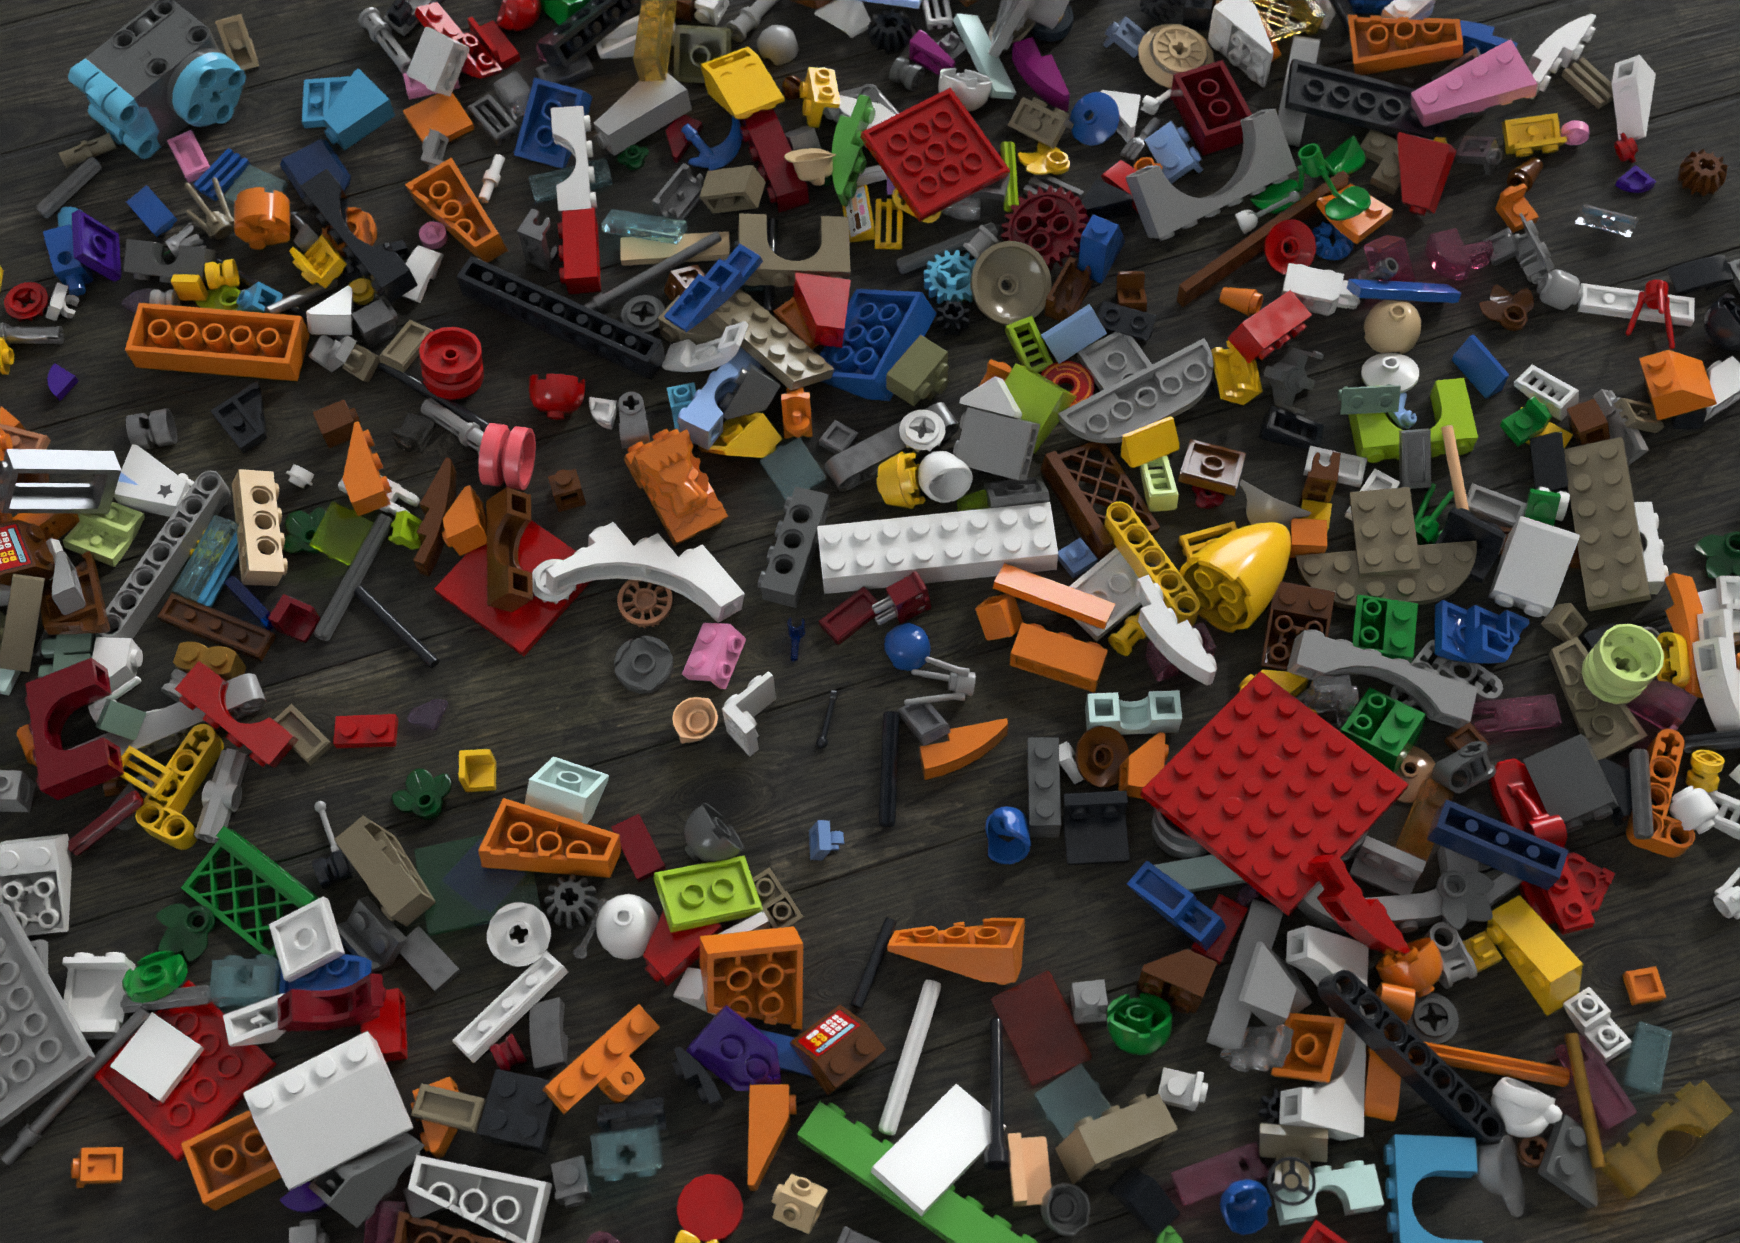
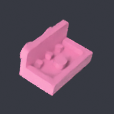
M703 623L682 675L688 680L711 681L719 689H726L746 638L731 624Z

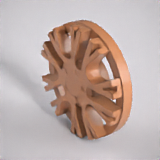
M629 579L618 593L617 603L621 615L627 622L637 625L639 628L659 625V622L669 616L673 605L671 590L658 585L653 591L652 588L655 584L649 582L647 588L640 589L638 582H641L640 580ZM630 586L636 590L635 594L628 589ZM664 590L668 595L662 598L657 597ZM623 596L633 598V601L623 602ZM657 603L667 604V605H666V606H662V605H657ZM635 606V608L629 610L628 612L625 611ZM659 610L662 613L655 617L653 611ZM636 613H641L640 619L633 618ZM646 613H650V619L645 620Z

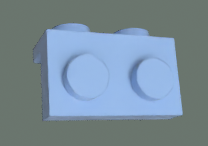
M1172 121L1145 139L1155 160L1162 165V171L1171 184L1193 168L1198 173L1203 171L1199 163L1202 160L1201 155L1194 146L1190 147L1188 141L1191 140L1189 134L1183 126L1178 128Z

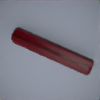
M135 790L128 793L68 841V850L76 856L81 855L144 805V797Z

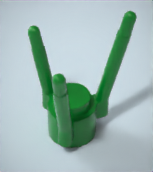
M1432 483L1431 487H1429L1414 518L1418 545L1435 544L1443 529L1438 532L1439 523L1436 519L1454 496L1453 491L1446 495L1431 516L1422 518L1436 488V484Z

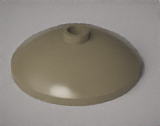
M1004 241L987 248L977 258L971 272V292L976 305L983 314L997 323L1009 325L1029 316L1035 318L1044 309L1046 298L1051 290V275L1045 260L1035 249L1021 242ZM1003 281L1008 283V290L1002 288Z

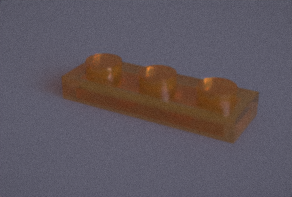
M1430 778L1423 780L1395 848L1427 863L1434 846L1433 842L1426 840L1433 819L1446 799L1452 801L1455 793Z

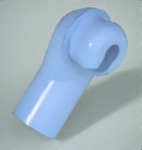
M1406 392L1400 393L1398 412H1388L1398 427L1403 429H1409L1417 421L1416 414H1412L1411 410L1406 411L1404 408L1407 398Z

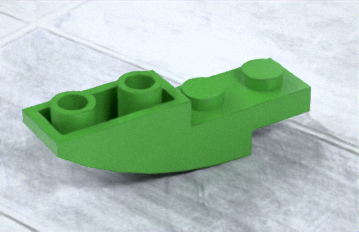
M859 94L850 118L840 115L832 144V154H836L833 157V183L841 205L846 207L850 198H853L856 194V182L859 175L864 173L867 163L861 149L864 142L861 140L860 135L861 132L867 129L868 124H872L875 118V108L870 97Z

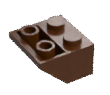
M1186 949L1145 964L1136 988L1141 990V993L1155 995L1171 1003V1007L1178 1012L1184 1014L1192 1012L1196 1014L1217 962Z

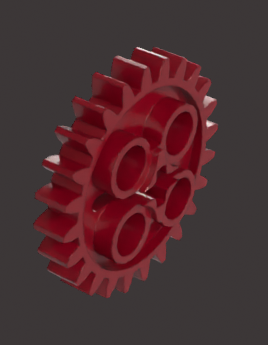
M1050 185L1047 192H1043L1042 188L1038 187L1036 195H1033L1029 190L1026 200L1018 197L1019 206L1011 204L1010 207L1013 210V214H1005V218L1009 223L1001 225L1005 233L1001 234L1004 241L1028 243L1027 245L1035 249L1043 257L1050 271L1053 269V263L1055 262L1062 267V259L1072 257L1070 254L1072 251L1079 253L1080 248L1077 244L1080 243L1081 235L1090 220L1086 214L1085 206L1082 205L1079 197L1073 195L1072 191L1065 193L1063 187H1059L1055 193L1052 185ZM1068 226L1063 231H1060L1063 227Z

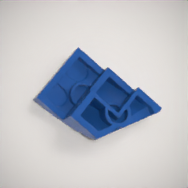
M1441 600L1435 605V655L1466 663H1503L1508 660L1513 646L1520 640L1519 636L1523 629L1528 626L1529 619L1509 610L1498 615L1477 605L1466 610Z

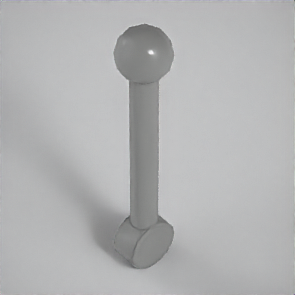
M318 801L315 803L314 809L320 814L331 851H337L339 848L334 840L335 838L325 812L326 803Z

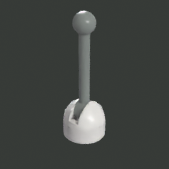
M1293 191L1289 197L1257 213L1252 210H1243L1235 214L1242 232L1246 234L1256 227L1259 217L1291 201L1297 202L1300 199V194L1297 191Z

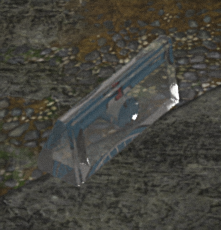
M1583 204L1579 208L1576 223L1630 237L1639 218Z

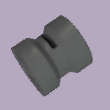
M899 56L890 69L889 80L896 84L902 83L906 89L914 92L924 78L925 69L918 64L912 65L908 59Z

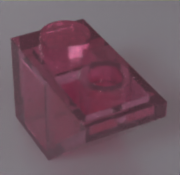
M1385 235L1364 245L1370 271L1373 272L1375 270V264L1385 258H1393L1398 264V271L1396 275L1386 281L1416 282L1404 238Z

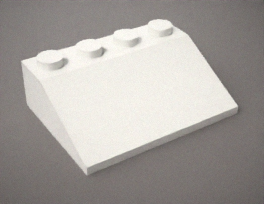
M368 1031L243 1093L254 1122L289 1191L414 1128L379 1045Z

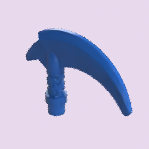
M731 116L732 126L728 137L720 145L709 148L704 143L695 128L693 129L689 123L686 124L681 131L685 138L692 142L700 152L699 157L690 159L688 164L695 167L708 168V171L718 170L729 164L737 155L742 142L739 119Z

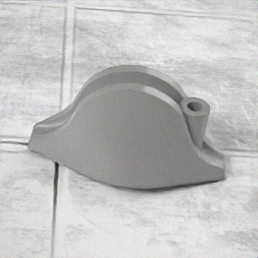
M1242 479L1240 481V486L1246 494V515L1251 525L1276 522L1283 524L1290 533V523L1293 518L1308 517L1311 514L1307 510L1268 495Z

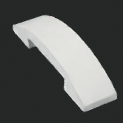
M744 321L725 328L721 338L695 345L690 339L670 344L661 367L670 371L698 372L722 366L738 353L749 324Z

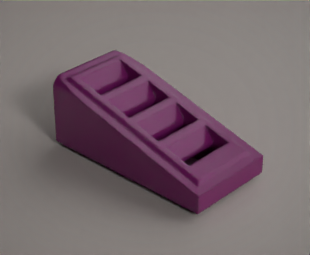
M919 30L909 41V58L939 76L942 69L955 68V61L924 31Z

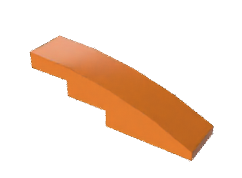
M1672 573L1664 580L1674 605L1665 610L1673 632L1682 635L1687 643L1690 680L1684 689L1687 696L1703 698L1696 672L1692 642L1699 641L1697 615L1704 612L1693 577ZM1673 641L1672 644L1668 646V649L1674 646Z

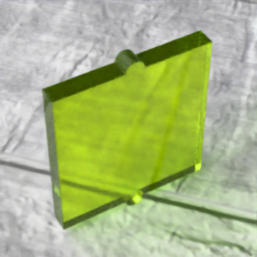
M331 501L309 545L327 554L329 559L335 558L350 566L374 523L362 516H358L354 509L350 511Z

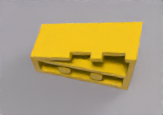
M1520 895L1492 910L1493 917L1487 922L1486 928L1492 942L1498 945L1546 1016L1562 1008L1564 1002L1579 993L1583 963Z

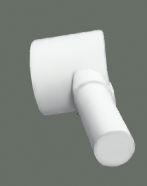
M1171 89L1156 97V99L1146 95L1142 101L1144 105L1141 110L1150 115H1155L1160 104L1170 97Z

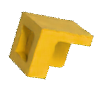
M490 749L459 751V781L465 792L496 790V760Z

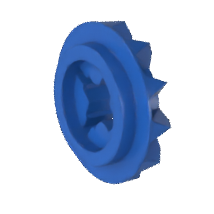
M1322 222L1320 226L1314 227L1312 233L1316 241L1315 254L1327 260H1340L1351 253L1354 242L1343 235L1331 223L1326 224ZM1331 234L1335 236L1336 240L1333 247H1331L1329 239Z

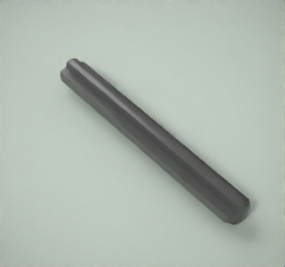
M384 514L377 516L314 630V635L322 641L330 640L354 596V590L361 584L391 529L393 521L389 516Z

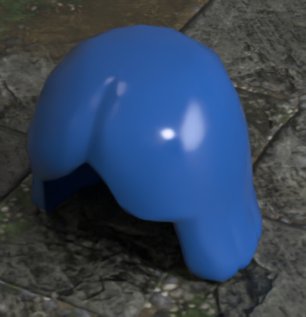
M1005 806L995 809L988 816L985 824V832L988 837V857L997 863L1015 864L1023 860L1030 851L1029 823L1025 814L1017 808ZM998 835H1005L1016 838L1010 842H1006L1003 839L999 838Z

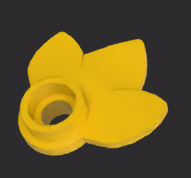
M1040 142L1037 145V153L1018 152L1019 161L1024 166H1027L1026 171L1032 174L1045 175L1051 173L1060 175L1067 172L1070 167V161L1066 153L1060 151L1057 147L1052 149Z

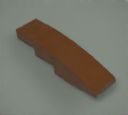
M447 457L420 502L425 517L417 530V534L422 545L413 561L419 573L429 577L445 543L442 532L445 531L443 517L456 499L457 472L452 460Z

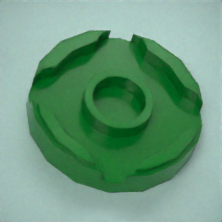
M173 951L154 952L140 959L137 962L139 966L133 971L130 968L125 973L122 986L127 997L133 1002L146 1003L156 1001L167 996L181 985L188 973L187 964L183 956L180 954L175 955Z

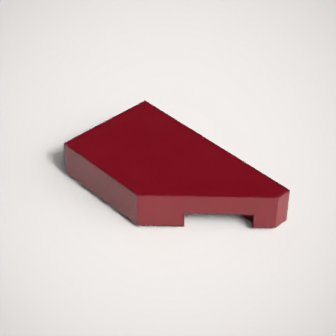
M682 115L674 120L666 130L673 160L676 163L679 162L692 144V142L685 138L681 129L688 123L698 133L703 128L702 122L687 115Z

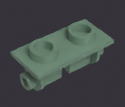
M1391 384L1351 388L1344 386L1342 389H1338V401H1341L1340 414L1398 412L1401 386Z

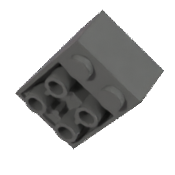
M405 1132L316 1177L308 1187L326 1204L358 1228L362 1222L367 1221L372 1216L375 1206L381 1198L394 1189L398 1177L403 1171L415 1163L416 1155H420V1150L425 1145Z

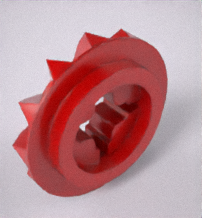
M25 282L13 287L7 293L4 307L11 318H16L20 322L24 319L32 321L34 316H42V310L49 306L48 299L50 297L42 285L35 282ZM29 299L33 301L32 304H27L26 307L22 304L23 302H28Z

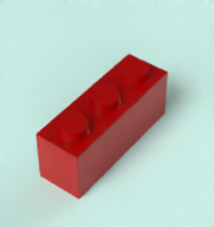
M595 209L562 211V222H558L559 238L563 239V245L558 246L560 261H564V267L559 268L561 284H566L568 294L601 292L599 233Z
M1289 290L1242 322L1227 339L1249 364L1258 357L1264 360L1275 350L1274 346L1279 349L1291 339L1290 335L1295 338L1307 328L1304 323L1312 314L1296 295Z

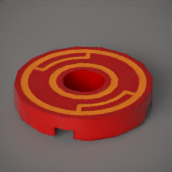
M1063 361L1059 364L1056 362L1049 365L1041 373L1042 376L1057 385L1069 383L1074 387L1069 392L1077 397L1069 407L1094 394V379L1090 372L1079 363Z

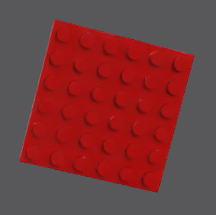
M1260 671L1141 789L1140 796L1289 916L1320 883L1308 865L1311 859L1316 855L1337 854L1342 859L1406 791L1409 784Z

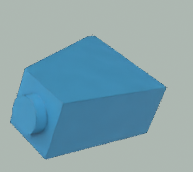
M358 68L353 72L323 117L327 128L324 131L327 138L333 144L337 142L346 150L395 116L390 99Z

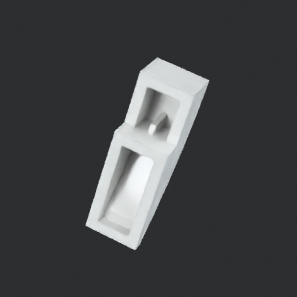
M668 11L645 21L639 15L622 23L596 44L598 54L601 59L637 56L641 51L650 47L660 50L670 47L675 43L676 23Z

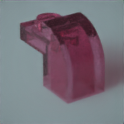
M1454 228L1430 234L1425 247V253L1433 269L1441 276L1452 280H1465L1470 268L1479 269L1489 263L1495 248L1491 240L1464 246L1457 229Z

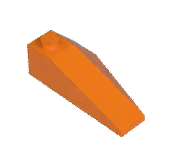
M1024 918L983 919V925L965 927L964 922L953 923V927L940 931L934 926L896 930L887 945L889 952L983 982H995L998 985L1016 983L1022 968L1025 922Z

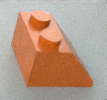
M1671 350L1639 358L1645 385L1657 421L1717 404L1701 360Z

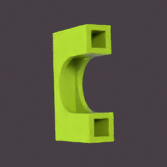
M1464 378L1436 380L1430 393L1436 425L1429 429L1431 430V458L1440 454H1446L1441 428L1452 425L1454 429L1458 455L1472 452L1478 439V434ZM1385 413L1348 414L1357 456L1367 458V461L1370 463L1380 462L1384 459L1396 458L1399 460V431L1404 430L1393 425Z

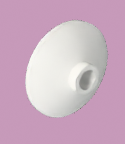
M1381 353L1372 356L1364 363L1361 377L1367 387L1386 386L1387 384L1400 385V393H1403L1416 385L1419 379V368L1411 358L1405 355Z

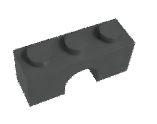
M126 239L123 272L133 273V279L151 281V276L160 277L159 282L170 284L173 274L200 275L202 281L207 283L205 263L215 262L216 251L201 247L179 245L177 259L168 265L163 255L164 244Z
M1028 737L1026 750L1028 779L1027 814L1030 837L1059 838L1061 828L1059 738Z

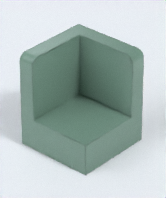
M106 699L95 727L130 740H136L146 712Z

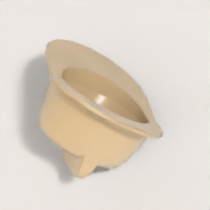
M806 148L788 152L784 158L793 163L800 180L810 181L813 185H823L825 178L829 177L833 172V157L836 154L823 149Z

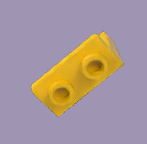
M808 67L805 82L800 84L799 94L800 98L804 99L803 115L807 116L808 126L819 128L824 107L839 108L841 102L835 71L823 67Z
M1558 113L1511 119L1502 122L1506 154L1516 153V157L1532 155L1534 150L1541 149L1542 153H1552L1558 151L1559 146L1567 142V137H1561Z
M323 235L318 238L305 254H302L294 247L289 250L295 259L293 264L302 271L301 275L312 285H315L317 282L325 289L335 278L341 275L344 267L347 265L330 240Z

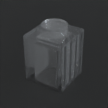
M515 71L494 82L498 100L513 120L524 116L531 89L522 77Z

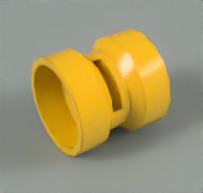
M234 259L224 260L220 264L215 262L205 263V276L210 290L220 289L223 285H228L229 287L239 286V273Z
M1709 750L1694 751L1690 761L1692 769L1687 773L1686 784L1693 786L1694 789L1702 788L1706 792L1716 791L1720 781L1718 773L1723 769L1724 758L1720 754Z

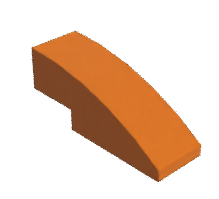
M1007 718L950 729L951 733L947 734L946 742L921 746L920 761L924 779L927 780L946 775L981 758L1007 736Z

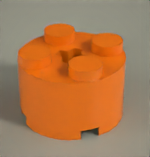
M254 187L241 191L234 203L235 234L241 240L249 243L252 249L256 250L264 249L266 245L288 242L290 240V201L287 196L277 190H274V194L265 192L263 187Z

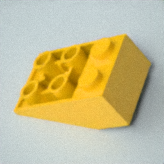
M749 47L700 64L707 93L735 119L749 118L757 111L772 109L778 103L785 101L763 62Z

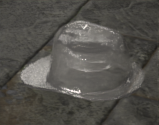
M1504 1135L1498 1144L1479 1145L1476 1147L1478 1169L1476 1176L1481 1185L1489 1192L1502 1195L1510 1213L1515 1217H1519L1524 1211L1525 1192L1516 1160L1514 1141L1510 1135Z

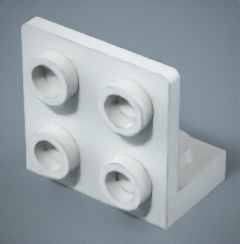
M425 27L408 68L407 76L427 85L426 88L436 93L450 97L470 47L429 27Z
M770 672L763 676H756L750 681L747 689L739 695H732L722 708L727 733L749 757L759 750L757 740L759 735L755 729L757 723L753 717L776 700L774 678Z

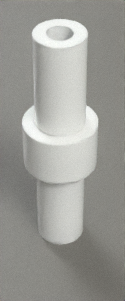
M500 154L494 156L490 169L486 170L482 179L483 187L478 197L481 203L487 204L489 202L493 189L498 186L501 175L499 173L505 160Z

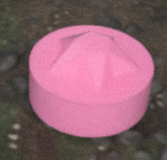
M1577 120L1567 122L1561 127V137H1567L1565 144H1582L1589 138V126L1585 122Z
M428 222L419 230L421 243L428 249L441 248L447 242L448 235L446 229L439 222Z

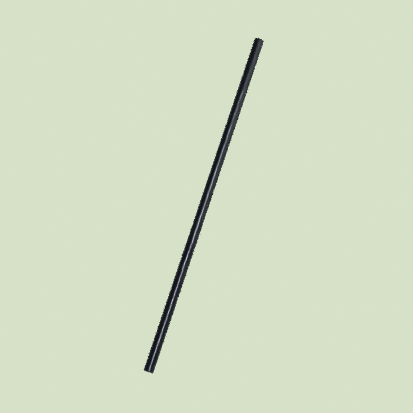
M216 256L215 263H223L224 260ZM238 269L239 283L250 288L258 282ZM297 305L285 310L291 315L302 316L304 323L307 324L306 310ZM347 335L326 336L332 340L340 341ZM379 362L377 366L379 369L428 399H434L464 421L478 424L483 432L490 424L455 401L432 394L422 381L409 373H403Z

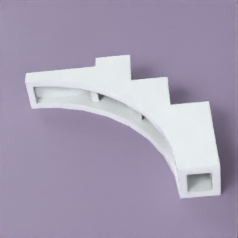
M614 522L594 529L589 534L587 548H580L569 558L563 561H556L546 569V587L552 594L570 586L593 580L617 578L640 580L664 586L684 595L702 607L718 623L742 610L745 594L703 544L695 549H687L680 557L675 554L658 533L649 538H642L633 546Z

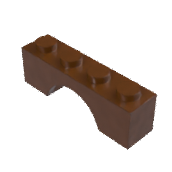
M506 487L486 501L487 605L514 612L533 600L532 573L522 570L518 560L521 537L531 522V495Z

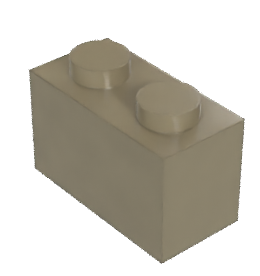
M753 165L707 171L699 197L712 213L755 209L759 206L766 181Z

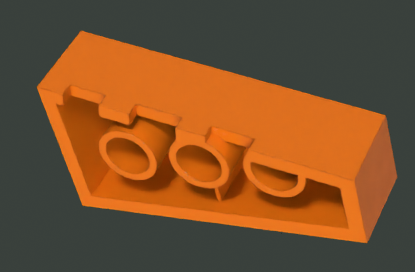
M1348 15L1355 74L1367 75L1456 59L1463 56L1460 19L1424 18L1423 20L1409 19V17L1389 19L1382 18V16L1364 18L1357 17V15Z

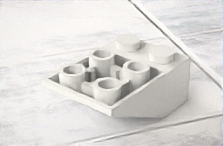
M1222 0L1213 7L1207 42L1214 50L1219 51L1228 58L1231 64L1245 72L1252 81H1256L1264 88L1267 85L1274 50L1256 6L1249 0Z
M68 834L6 840L0 843V905L4 903L11 907L27 936L69 931L72 861L71 853L68 850Z

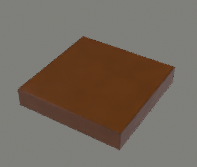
M1190 439L1178 482L1235 496L1246 453Z

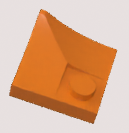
M1350 183L1345 188L1338 191V193L1341 194L1346 188L1354 185ZM1333 194L1320 197L1317 200L1316 206L1329 222L1356 244L1391 219L1394 210L1370 195L1371 205L1367 210L1362 211L1361 214L1353 218L1335 221L1328 218L1325 213L1326 204L1335 198Z

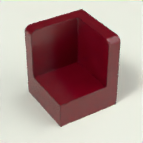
M285 594L282 595L268 617L276 631L303 643L309 640L321 619L314 607Z

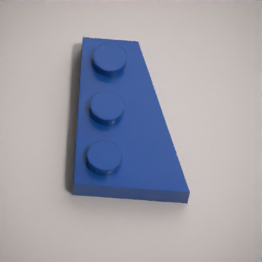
M344 954L292 982L284 980L281 970L279 994L287 993L291 989L323 991L350 986L371 973L372 961L366 957Z

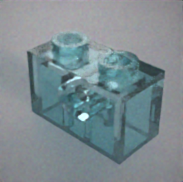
M267 954L256 955L255 959H244L241 956L228 955L224 957V960H213L210 980L211 1000L218 1006L252 1005L279 995L281 972L279 961L274 956Z
M659 1125L600 1132L590 1136L595 1177L604 1176V1181L624 1179L623 1173L637 1172V1177L657 1174L656 1169L662 1168L664 1165ZM625 1145L629 1146L630 1151H636V1155L631 1158L630 1162H627L626 1157H620V1152L625 1149Z

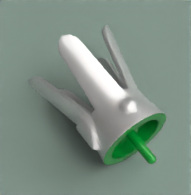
M189 223L177 235L175 234L165 241L170 250L164 252L163 255L172 252L177 259L179 245L198 246L201 248L206 246H199L203 241L199 239L198 234L187 237L194 229L191 223Z

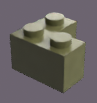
M920 335L886 374L887 390L913 406L920 399L927 398L931 401L937 393L942 394L948 386V352Z

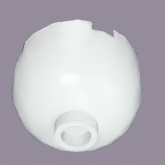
M945 68L940 71L938 91L940 93L951 87L967 111H975L988 100L992 81H989L990 78L988 76L971 70H965L964 73L956 74V68Z
M632 894L618 895L607 901L600 909L596 920L597 937L603 948L612 956L625 960L639 958L644 955L643 952H645L659 919L652 905L640 896Z

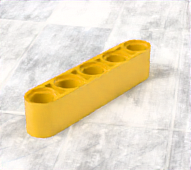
M1124 502L1112 503L1106 511L1104 527L1114 541V545L1138 578L1149 575L1153 584L1157 583L1163 592V601L1167 608H1172L1178 624L1188 620L1192 627L1197 620L1200 609L1199 598L1133 509ZM1119 518L1122 519L1123 522H1117L1113 519ZM1135 540L1140 544H1132L1129 541ZM1145 563H1154L1156 567H1150ZM1164 585H1169V586L1173 587L1174 589H1172V590H1167V589L1163 588L1162 586H1164ZM1180 608H1186V609H1189L1191 612H1190V613H1184V612L1180 611L1179 609H1180Z

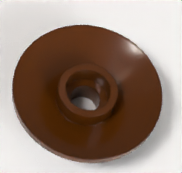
M1106 726L1093 727L1082 735L1077 744L1075 759L1078 771L1089 784L1096 787H1110L1119 782V766L1129 757V750L1125 739L1117 730ZM1096 752L1099 755L1098 761H1096Z

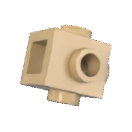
M791 1174L785 1185L779 1184L775 1190L772 1203L776 1204L772 1218L784 1223L786 1226L809 1234L820 1216L828 1189L816 1185L806 1178Z

